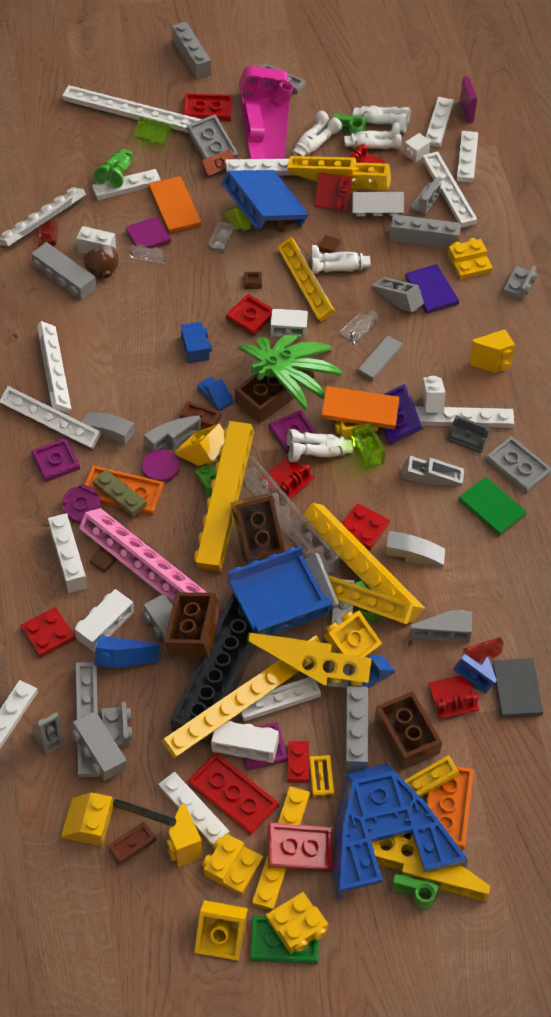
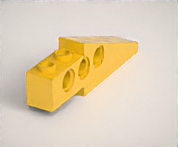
M290 156L287 166L288 173L316 182L319 179V172L353 177L350 193L357 192L358 189L389 190L391 182L389 164L356 163V158Z
M248 633V642L321 685H327L328 677L330 682L342 683V680H351L350 685L362 686L363 682H369L372 658L331 653L332 644ZM306 658L312 661V667L309 670H305L302 666V662ZM326 661H330L333 665L329 673L323 670V664ZM346 664H350L353 668L352 673L348 676L343 672V667Z
M411 834L410 839L400 835L371 842L378 865L402 871V874L410 875L413 879L421 881L430 880L434 884L439 885V890L487 902L491 886L462 865L425 873L413 834ZM387 845L391 849L384 851L381 849V846ZM409 851L412 853V855L405 856L402 854V852Z

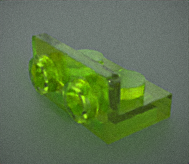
M146 117V119H139L133 136L137 139L165 146L169 134L172 135L173 131L168 123H158Z

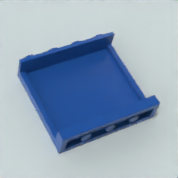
M228 170L221 183L256 229H261L265 221L294 220L299 227H302L309 215L274 170Z
M302 546L290 548L280 554H272L266 559L253 561L243 567H235L228 572L227 582L253 633L271 636L331 613L332 602L330 598L325 599L302 557Z

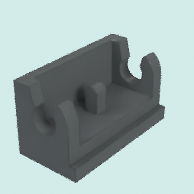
M456 415L453 426H450L447 441L482 454L489 439L490 427Z

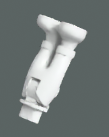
M375 105L371 107H355L353 116L366 118V123L393 125L399 122L400 133L405 134L407 123L410 120V107H377Z
M319 111L315 116L317 124L301 136L295 144V149L292 153L295 156H308L311 152L316 151L331 135L340 132L342 129L340 120L334 117L329 121L327 113Z
M399 122L392 125L390 132L361 131L355 134L351 133V136H344L345 147H352L353 149H357L360 144H366L368 149H402Z
M311 245V270L314 274L322 271L324 273L334 271L352 272L354 270L370 268V256H363L362 253L359 255L356 252L321 254L317 245Z
M289 429L287 432V445L290 446L288 458L291 463L297 462L303 454L305 456L312 455L329 458L340 455L344 456L345 453L352 454L353 452L352 440H346L344 437L339 438L332 434H314L309 432L302 434L295 429Z

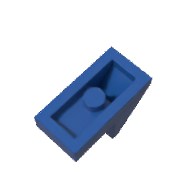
M211 376L197 384V389L216 410L221 411L233 404V399L223 379L216 381Z
M464 654L452 669L484 693H487L497 681L488 657L479 664Z
M370 655L368 658L372 659L369 682H363V685L359 687L370 688L394 674L395 669L384 656Z

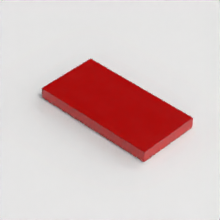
M217 752L188 780V785L250 836L279 807V803Z

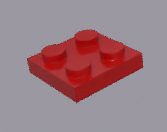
M247 294L226 314V319L254 336L271 320L273 308Z
M359 503L354 506L342 522V525L369 551L390 524L389 519Z
M56 607L20 625L21 630L39 658L75 640V635Z

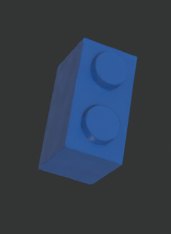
M202 321L181 325V338L188 363L210 360L209 352H212V346L210 341L207 342L208 332L207 328H203Z

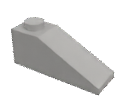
M387 277L381 278L372 285L375 291L401 310L414 312L424 304L419 285Z
M451 610L411 624L410 638L470 642L472 611Z
M57 712L46 719L39 720L31 727L33 737L45 755L64 745Z

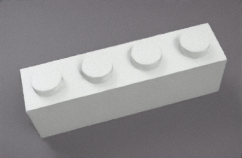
M67 513L48 518L51 536L68 594L87 589L86 575Z

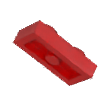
M288 741V783H309V741Z

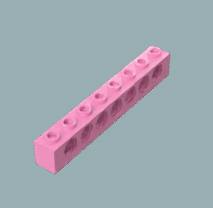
M101 508L85 512L79 528L159 593L165 594L172 603H174L176 592L207 593Z

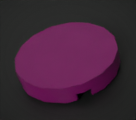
M159 449L152 451L143 459L142 471L146 478L167 483L173 480V477L179 473L180 465L178 458L168 450Z
M79 485V487H73L64 495L62 506L70 520L81 523L85 512L101 508V501L96 490L90 486Z

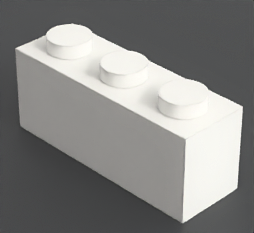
M352 192V213H356V216H366V213H373V216H383V213H389V216H393V214L400 215V213H404V192Z
M116 589L111 594H107L97 607L92 608L84 620L77 623L75 627L76 639L95 652L99 636L110 637L134 613L133 601Z
M227 721L214 730L211 740L212 752L274 763L279 743V731L269 727L260 728L254 727L251 724L243 725Z

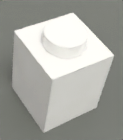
M418 133L405 142L404 155L416 163L422 159L423 155L429 154L431 141Z

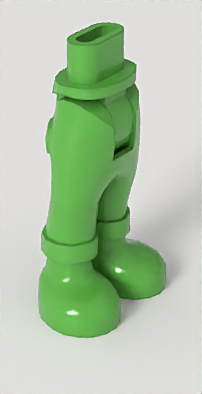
M121 149L113 153L102 166L95 170L94 180L98 184H104L109 177L111 186L120 188L124 183L123 172L129 168L133 157L132 151Z

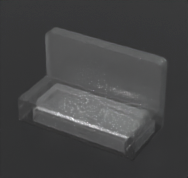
M373 310L367 315L359 313L339 332V336L356 345L377 325L378 313Z

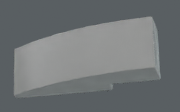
M88 412L81 421L102 433L100 438L109 442L114 439L126 445L135 433V424L133 422L106 413Z
M199 416L176 419L152 429L144 434L145 447L151 452L159 449L162 450L168 445L173 449L176 448L194 432L201 429V418Z
M409 456L404 462L402 479L428 485L462 486L464 468L434 458H429L428 461Z
M389 531L386 555L405 558V562L443 567L445 548L413 535Z

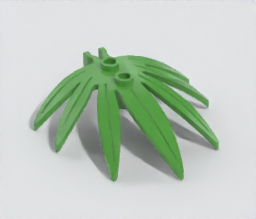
M300 334L283 336L277 341L273 349H270V342L266 337L257 338L258 347L251 344L238 346L237 350L247 353L260 362L259 364H253L250 371L252 374L258 372V380L263 379L264 376L276 377L305 411L307 409L306 398L298 384L323 400L325 392L313 378L296 369L340 377L342 375V371L326 361L304 358L332 351V346L319 342H303L288 347L299 338Z

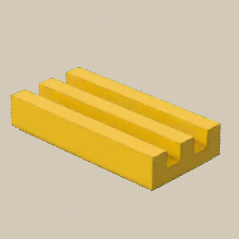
M330 755L309 756L313 798H317V796L322 798L326 795L334 797ZM314 761H318L320 790H317ZM322 761H326L328 790H325Z

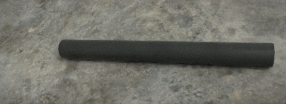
M115 799L113 802L116 808L172 827L176 824V819L119 799Z

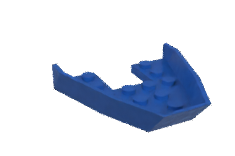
M387 763L346 772L336 822L333 882L338 900L343 899V892L382 883V876L371 842L412 833L425 873L456 865H462L466 868L467 857L430 807Z

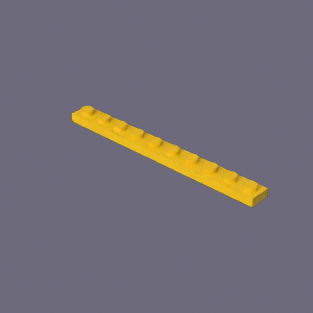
M317 635L308 640L322 643ZM309 658L304 659L302 662L303 668L310 665L312 661ZM280 660L164 738L162 740L163 744L173 758L177 757L299 671Z

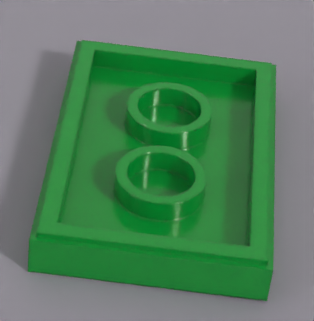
M484 477L459 496V501L499 536L526 516L527 513L525 509L487 477Z
M266 916L252 917L250 961L318 964L319 940L314 939L308 943L304 950L300 952L295 951L290 954L266 919Z

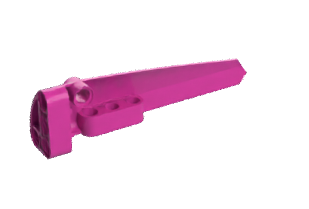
M248 66L243 70L239 81V89L243 104L241 114L250 159H285L289 105L293 85L289 83L288 74L283 70ZM278 175L283 181L284 175Z

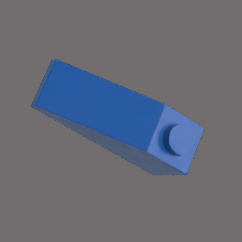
M99 636L95 647L94 665L117 668L158 663L160 643Z

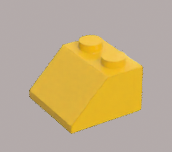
M505 329L473 339L469 364L493 373L505 371L511 368L515 343Z
M216 424L194 432L175 451V454L198 466L210 465L220 455V446L224 445L225 441L224 430L220 424Z
M88 793L73 797L61 838L103 847L114 809L112 796Z
M185 803L180 805L175 816L176 824L170 827L169 840H166L169 848L167 849L172 862L176 861L178 868L202 858V841Z
M204 900L199 915L194 953L239 961L248 908Z

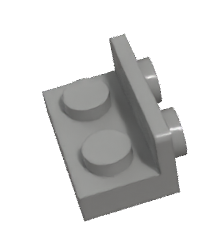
M436 177L432 183L430 182L428 186H425L411 205V209L426 215L441 193L442 179Z
M533 265L531 271L516 266L503 290V294L523 301L525 295H529L531 291V283L536 282L538 276L535 273L537 266Z
M126 701L122 702V707L103 708L102 722L119 748H129V740L133 739L132 727H128V721H132L131 708L126 707Z

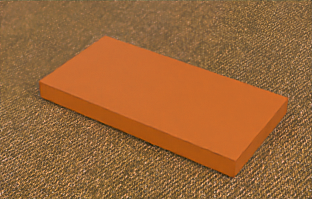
M181 176L149 183V189L169 234L201 226V220Z
M326 386L321 419L395 430L399 397Z
M92 465L84 485L96 490L101 504L121 508L93 485L92 480L104 470H108L146 500L147 506L139 513L154 515L165 486L164 482Z
M456 766L460 775L430 791L427 794L426 804L458 847L464 850L474 769Z

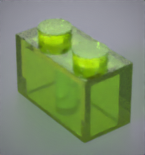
M367 423L353 428L352 444L367 470L384 464L386 450L371 424Z

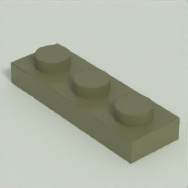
M104 470L92 480L93 485L132 517L147 506L146 500L108 470Z

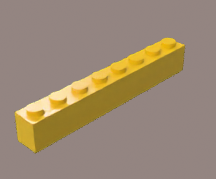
M229 421L228 428L226 427L224 430L225 441L224 445L220 446L219 452L221 458L220 462L216 463L215 468L217 475L211 484L213 492L212 496L208 497L207 500L208 512L203 517L204 529L203 532H200L198 539L200 546L194 555V562H196L199 569L222 572L234 521L230 503L239 500L254 435L252 424Z
M312 503L301 518L371 590L414 605L408 621L413 623L425 607L324 505Z

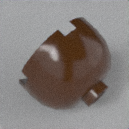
M102 246L96 252L94 249L90 250L83 257L87 271L95 277L108 278L118 267V254L112 246Z

